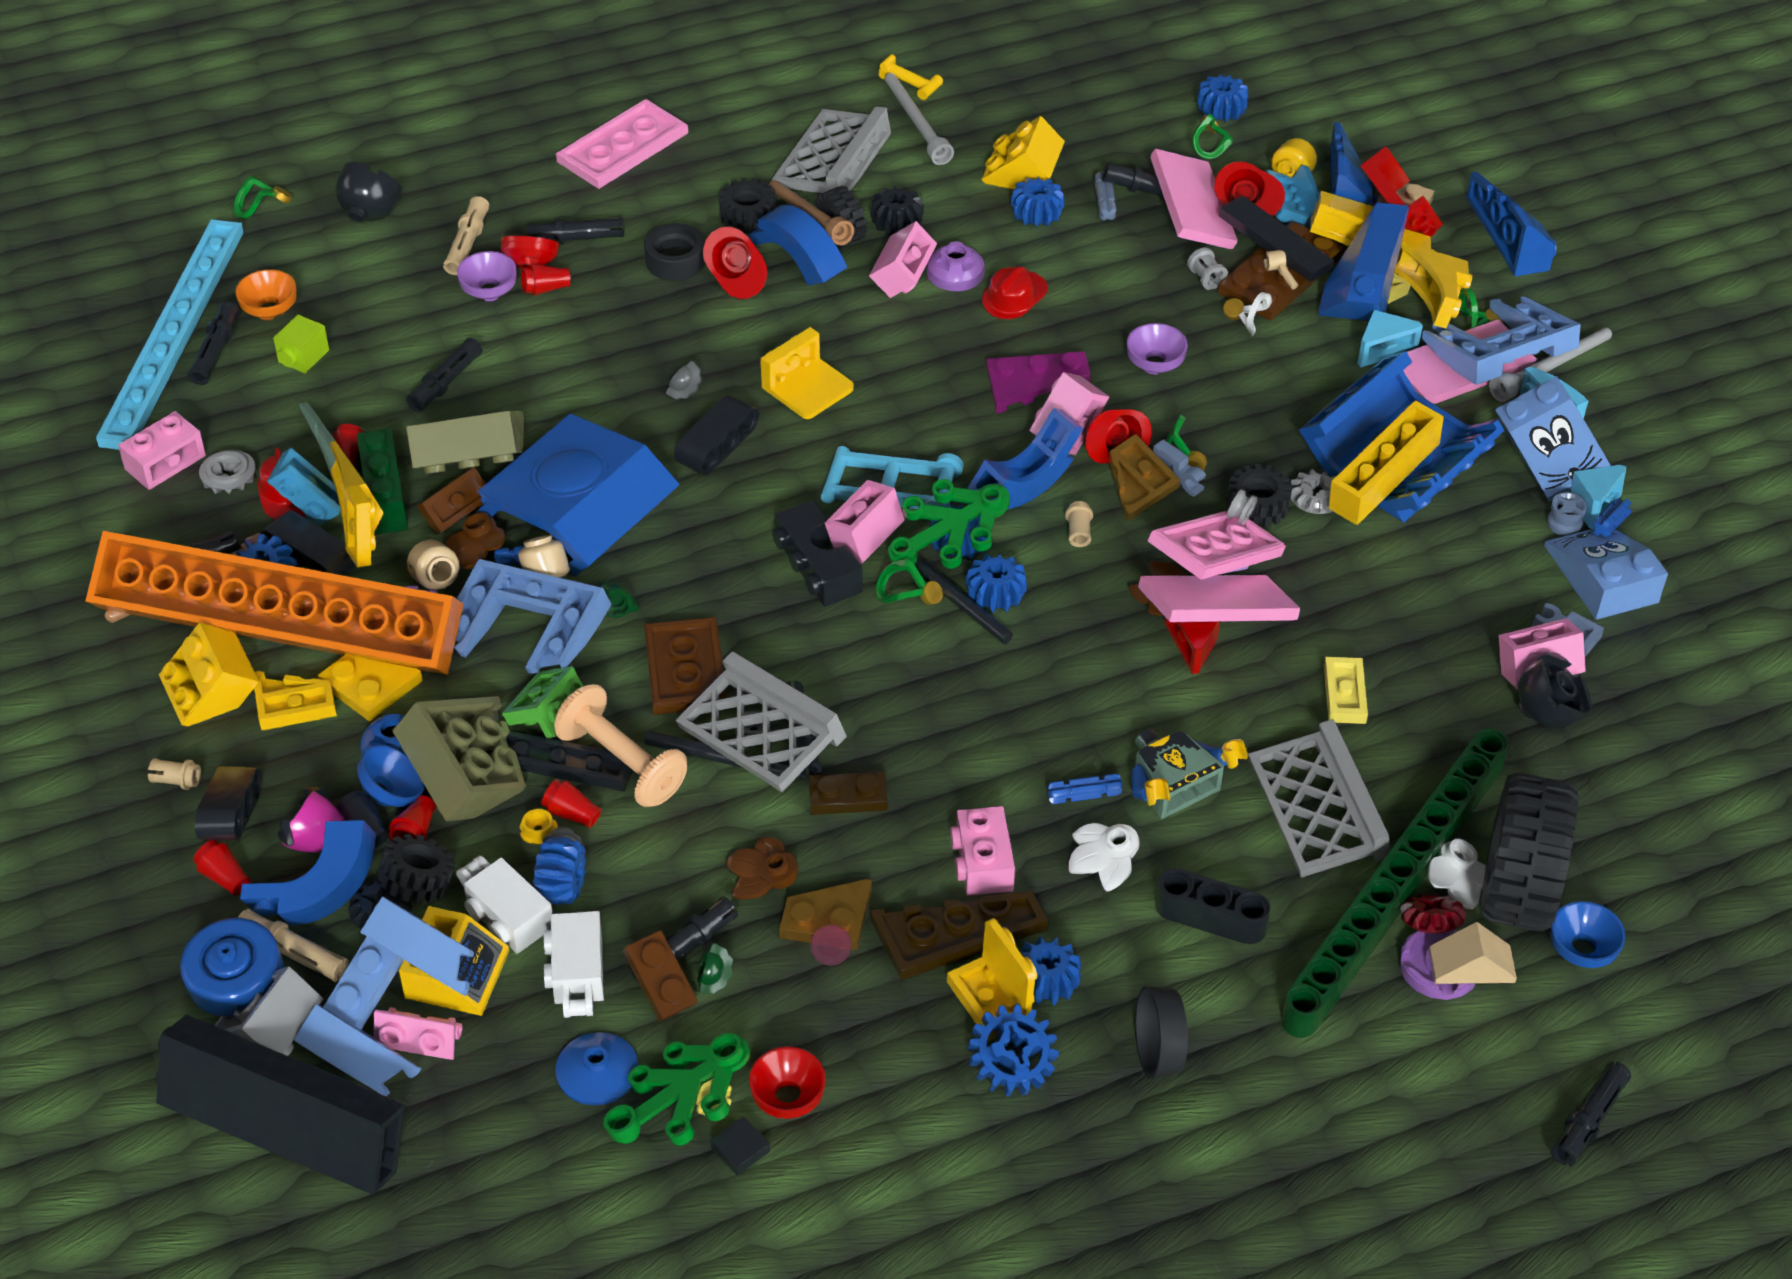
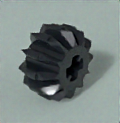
M894 185L893 189L890 190L882 188L881 193L874 194L872 207L870 208L872 223L876 225L878 231L885 230L887 236L897 233L915 221L921 225L922 215L924 214V205L922 204V199L918 197V192H909L907 186L897 189Z

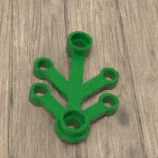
M940 479L932 487L933 496L937 502L948 503L956 501L969 505L962 509L926 505L917 496L906 498L903 501L902 507L904 516L907 519L913 521L927 519L940 522L910 539L906 537L894 539L888 547L890 563L909 559L915 565L917 562V551L950 533L948 544L940 550V558L944 567L948 569L957 568L962 563L961 550L968 524L980 515L979 527L973 529L970 534L971 545L977 551L988 550L992 546L991 533L995 518L1002 516L1010 505L1008 490L998 484H988L979 490L953 487L951 481ZM942 489L949 490L946 493H939ZM912 506L919 507L917 510H908ZM978 537H986V538H987V539L984 540V541H977V540H976ZM900 549H907L903 552H898ZM949 554L957 555L953 559L946 558Z
M734 1033L721 1034L710 1045H685L683 1042L675 1041L668 1044L663 1051V1057L670 1069H651L647 1065H639L633 1068L628 1075V1081L636 1093H648L655 1086L668 1087L636 1109L628 1105H618L612 1108L606 1114L603 1122L611 1139L622 1144L633 1142L639 1136L642 1124L678 1100L673 1118L667 1123L665 1131L674 1145L682 1146L689 1143L694 1136V1129L690 1124V1120L701 1085L712 1076L714 1077L710 1092L702 1099L701 1108L710 1121H719L725 1118L730 1109L725 1096L732 1074L741 1069L750 1057V1048L747 1042ZM681 1053L680 1056L673 1058L675 1055ZM690 1061L703 1062L693 1070L683 1069ZM646 1077L643 1081L638 1082L641 1078ZM715 1104H719L718 1107L711 1109ZM684 1128L682 1132L675 1134L679 1129Z

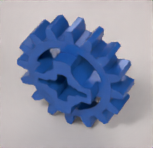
M1019 1004L1015 1005L1012 1013H1007L1006 1008L1001 1005L996 1011V1018L991 1013L986 1012L981 1019L983 1025L975 1024L971 1033L976 1038L970 1039L967 1049L976 1052V1054L971 1056L969 1066L981 1067L976 1077L978 1081L986 1077L992 1080L989 1087L990 1091L993 1092L998 1085L1004 1086L1005 1096L1010 1097L1014 1088L1018 1087L1020 1093L1024 1096L1030 1090V1083L1039 1089L1045 1082L1042 1075L1050 1077L1055 1067L1049 1062L1057 1059L1059 1051L1049 1047L1055 1043L1057 1036L1055 1034L1046 1035L1044 1032L1049 1025L1048 1020H1044L1039 1024L1034 1021L1036 1010L1032 1009L1025 1016L1021 1014L1022 1010ZM994 1030H997L996 1038L998 1042L992 1043L990 1047H986L988 1036ZM1010 1044L1013 1050H1020V1054L1016 1056L1014 1051H1006L1005 1048ZM1039 1053L1037 1066L1029 1071L1030 1062L1028 1058H1032L1035 1054Z

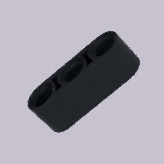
M726 395L679 440L674 451V460L704 476L709 475L753 432L759 421V409L731 395Z
M292 510L284 512L260 532V534L267 536L269 540L273 536H277L282 540V545L287 544L292 548V553L289 557L296 560L297 565L294 567L347 576L357 568L347 553L343 541Z
M219 766L196 811L195 833L197 839L239 841L260 797L262 780L259 767Z
M1168 869L1159 877L1155 907L1161 917L1244 944H1256L1266 936L1271 906L1265 896L1182 869Z

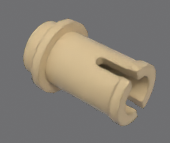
M1073 502L1065 512L1066 520L1069 522V541L1075 547H1084L1091 542L1090 521L1093 518V510L1086 502Z
M154 758L150 762L148 769L157 771L156 774L148 773V779L151 783L180 785L184 790L197 787L201 778V767L195 764L193 760H185L184 763Z

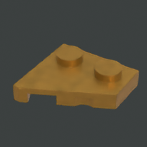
M1137 434L1109 452V463L1123 512L1128 521L1162 500L1180 486L1181 480Z
M865 879L787 897L779 928L780 938L858 950L871 896L872 880Z

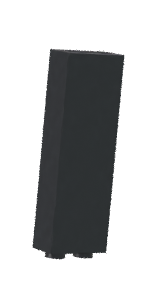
M187 1014L162 1032L158 1041L160 1057L159 1069L155 1079L157 1084V1104L372 1195L396 1174L404 1103Z

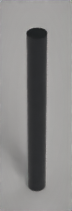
M917 556L915 566L924 580L927 582L935 581L940 584L943 595L1001 643L1007 644L1013 637V633Z
M648 730L646 733L645 745L665 750L678 749L686 755L743 768L705 743ZM744 753V755H745L746 757H753V756H755V755H751V754ZM784 762L771 763V773L779 777L790 765Z

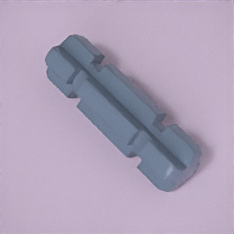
M1098 172L1095 175L1094 184L1097 190L1096 198L1099 217L1104 221L1107 219L1113 220L1116 217L1113 184L1102 182V173Z

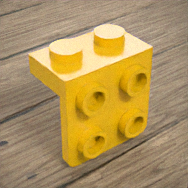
M811 327L793 336L781 346L761 357L762 388L804 419L815 417L854 390V384L851 380L820 359L819 333Z
M992 918L985 922L982 957L948 972L947 983L976 1024L983 1025L981 1019L986 1012L991 1013L996 1018V1011L1001 1005L1006 1008L1007 1013H1012L1015 1005L1019 1004L1022 1010L1021 1014L1025 1016L1032 1010L1034 985L1037 979L1035 966L1028 957H1023L1018 951L1011 932L1006 927L1002 928L997 920ZM994 1030L988 1036V1041L996 1038L997 1030Z

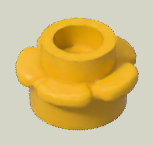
M533 809L528 811L522 818L519 826L522 831L520 836L529 844L542 845L544 837L547 834H551L554 829L558 828V825L548 811Z

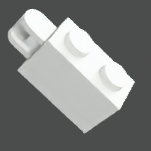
M479 855L472 862L456 871L457 877L465 889L466 901L464 906L469 915L475 921L482 920L489 927L490 932L506 943L516 954L544 935V931L551 930V903L503 858H499L490 864L484 857Z
M600 911L551 914V930L544 931L545 955H551V964H544L545 988H553L555 1004L563 1003L564 1018L585 1015L593 1016V1001H604L603 943Z

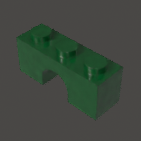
M392 428L357 433L363 480L383 511L374 535L408 530Z

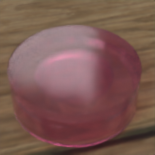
M838 925L821 927L815 932L811 940V951L814 957L825 965L832 966L842 963L849 957L852 950L850 934Z

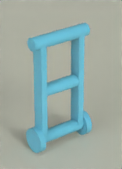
M839 446L836 449L821 494V500L828 504L833 503L834 499L847 501L860 488L839 485L845 466L885 470L881 484L894 488L899 472L939 477L938 480L947 479L952 482L953 478L958 477L962 473L964 464L961 458L951 453L941 454L935 462L850 452L847 447ZM942 489L939 493H946L949 490ZM896 492L900 507H902L903 501L910 496L921 498L926 505L946 507V504H950L949 502L939 503L934 499V496ZM912 506L910 508L918 509L919 507Z

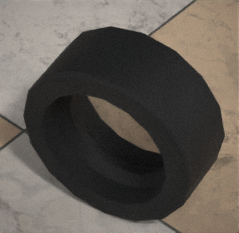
M681 223L663 224L654 228L646 235L644 241L647 269L654 276L672 281L684 280L696 275L703 269L705 264L703 256L705 242L703 235L696 228ZM672 247L690 250L689 253L680 256H665L659 253L664 249Z

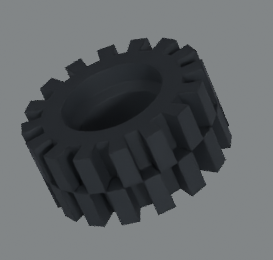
M741 178V182L738 183L735 179L731 181V186L725 184L723 190L719 192L721 222H724L725 227L732 226L737 229H743V233L748 234V229H753V231L758 229V219L776 209L775 191L773 192V187L771 185L767 186V182L763 180L758 183L756 178H752L751 182H747V178Z
M839 186L817 196L815 199L816 208L831 218L843 217L851 222L854 227V235L851 241L845 245L835 244L838 249L865 238L867 227L864 224L867 221L862 216L864 213L863 208L858 206L860 201L858 198L854 199L852 190L848 191V187Z
M1254 464V469H1251L1249 465L1243 466V471L1236 470L1234 476L1230 478L1227 509L1229 510L1232 501L1241 489L1246 491L1247 497H1251L1250 494L1252 493L1264 494L1268 498L1257 499L1249 520L1257 525L1263 523L1264 528L1270 527L1271 521L1276 525L1280 523L1281 518L1285 519L1287 512H1289L1292 483L1289 484L1290 479L1287 475L1282 477L1283 471L1277 469L1275 472H1272V466L1266 465V469H1261L1260 464Z
M406 834L403 840L399 836L394 837L393 841H389L384 849L378 870V881H382L381 886L384 890L391 888L390 895L394 897L398 894L403 895L402 901L408 902L409 898H414L415 904H422L423 899H426L428 903H433L435 898L440 900L443 898L444 893L447 892L455 866L454 856L451 852L446 853V846L442 844L437 847V841L432 838L429 842L423 841L424 836L417 835V838L413 839L411 834Z

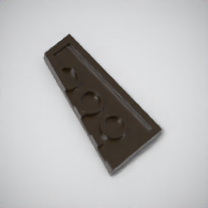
M1032 891L983 896L980 898V902L960 903V899L944 901V906L921 909L920 904L904 906V911L885 913L884 909L870 910V921L901 980L982 953L985 922L992 918L996 919L1002 928L1006 927L1011 932L1014 941L1045 931L1048 928V919Z

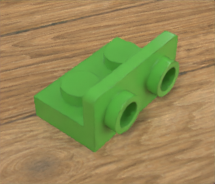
M573 666L540 671L502 714L508 725L522 723L533 725L539 723L546 738H553L556 736L555 718L561 704L572 692L583 687V684Z

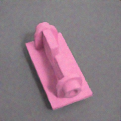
M392 1007L388 1011H374V1038L390 1049L450 1060L454 1059L455 1039L459 1040L462 1033V1024L456 1023L455 1018L442 1019L430 1016L422 1018L418 1014L396 1011V1008Z

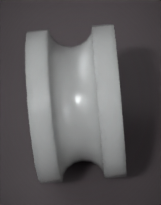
M1241 489L1232 501L1227 517L1229 519L1236 517L1239 520L1238 523L1244 525L1253 512L1258 498L1254 495L1247 497L1246 491Z

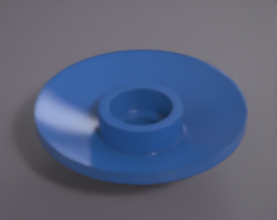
M596 1032L580 1036L567 1044L558 1056L555 1071L559 1087L569 1098L581 1104L604 1105L620 1099L629 1092L632 1086L628 1081V1075L633 1068L639 1065L633 1047L626 1040L610 1033ZM593 1060H602L599 1063H591Z

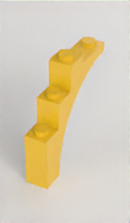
M1321 191L1311 216L1310 232L1349 246L1374 206ZM1404 229L1395 273L1405 279L1424 300L1431 312L1433 324L1447 328L1450 318H1456L1462 303V300L1459 299L1460 290L1471 285L1472 274H1469L1468 261L1436 252L1431 249V236Z

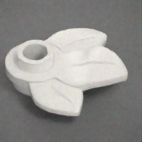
M1091 823L1080 827L1072 834L1074 840L1080 846L1071 854L1068 867L1070 873L1086 874L1099 872L1102 886L1107 892L1117 888L1129 877L1132 871L1131 859L1138 851L1140 845L1135 829L1125 824L1107 827L1099 823ZM1119 838H1126L1122 844L1117 845L1113 843Z
M1455 839L1446 842L1440 849L1439 856L1430 861L1428 877L1435 888H1448V894L1453 901L1462 903L1464 909L1473 910L1480 900L1486 865L1477 861V852L1471 844L1461 839Z

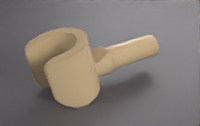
M1282 250L1266 252L1268 259H1264L1266 271L1278 270L1291 289L1297 288L1298 283L1286 266L1285 252Z

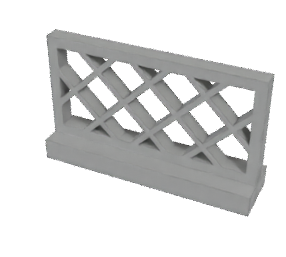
M875 107L871 114L822 109L776 172L772 181H778L788 189L824 193L839 186L848 187V191L852 190L891 134L887 108ZM826 121H835V122H836V123H833V124L824 126V124L826 123ZM859 124L862 125L861 127L853 130L850 128ZM842 130H845V131H846V132H844V133H842V134H839V135H836V136H833V137L831 136V134H833V133H836V132H839V131H842ZM822 137H825V138H826L825 140H822V141H819V142H816V143H813V144L811 143L812 141H814V140H816V139H819V138H822ZM851 141L848 145L838 146L839 144ZM831 147L833 148V150H831V151H828V152H825V153H822V154H819V153H818L819 151H822V150H825V149H828V148H831ZM813 155V157L799 162L800 158ZM839 158L835 163L826 164V162ZM820 165V168L806 172V169ZM797 172H799V173L801 174V175H798V176H795V177H792V178L787 177V176L792 175V174H795V173H797ZM826 176L825 182L813 181Z
M733 651L722 661L726 670L676 719L681 729L780 792H783L829 743L837 747L847 737L836 713ZM729 684L737 688L736 697L719 700V694ZM759 702L763 704V712L744 716V705ZM737 707V717L719 721V710ZM712 712V722L699 725L692 723L700 714ZM784 718L789 720V728L770 732V721ZM763 723V733L744 737V726ZM737 728L736 739L719 740V731ZM811 734L817 737L809 746L796 748V737ZM789 739V750L770 753V742ZM763 744V755L746 757L744 755V747ZM789 760L790 766L779 777L771 773V763Z
M1334 719L1319 723V732L1248 754L1249 762L1301 878L1371 855L1374 861L1377 862L1385 859L1390 852L1389 834ZM1316 746L1319 752L1314 763L1297 757L1301 750ZM1275 759L1283 762L1284 765L1279 774L1264 770L1261 763ZM1291 766L1309 771L1303 783L1286 778ZM1316 774L1332 780L1333 783L1328 792L1310 786ZM1280 786L1297 791L1292 803L1275 797ZM1305 794L1322 800L1316 812L1299 807ZM1330 803L1345 808L1346 813L1342 821L1324 816ZM1293 815L1311 821L1305 833L1289 828L1288 824ZM1318 824L1336 830L1330 842L1312 836ZM1346 833L1359 838L1362 845L1347 849L1337 845L1342 834ZM1307 844L1324 850L1321 858L1306 863L1301 854Z

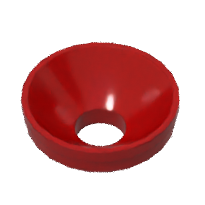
M505 236L500 241L502 253L515 262L516 268L522 269L523 267H528L529 264L544 266L558 256L559 243L554 240L530 236Z
M779 1047L766 1052L754 1063L749 1076L750 1092L756 1105L768 1115L784 1119L797 1118L812 1111L820 1103L826 1084L825 1071L820 1061L810 1052L796 1047ZM789 1086L796 1088L800 1092V1096L797 1100L786 1103L780 1101L776 1097V1093L782 1087Z

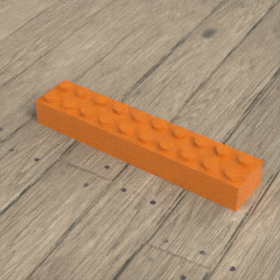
M108 531L102 532L85 602L104 610L196 627L201 622L235 632L236 635L334 654L357 656L448 675L464 606L462 602L449 595Z

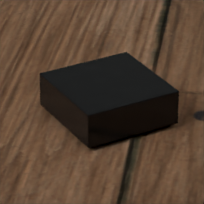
M744 1116L710 1140L713 1151L737 1176L770 1152V1143Z

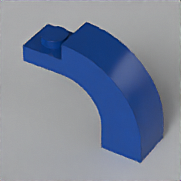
M781 205L758 219V229L748 234L754 245L776 243L784 248L798 265L807 285L824 283L848 268L837 246L823 227L809 214L795 206Z
M1053 408L1035 439L1022 453L1003 462L984 460L968 489L979 490L988 484L1001 485L1008 490L1010 495L1008 509L1021 506L1035 499L1051 487L1070 466L1074 458L1069 452L1083 428L1062 409Z
M364 820L326 821L322 852L318 861L309 872L296 880L285 883L242 884L240 899L253 912L261 916H275L278 914L290 926L320 920L342 907L362 885L373 860L376 833Z

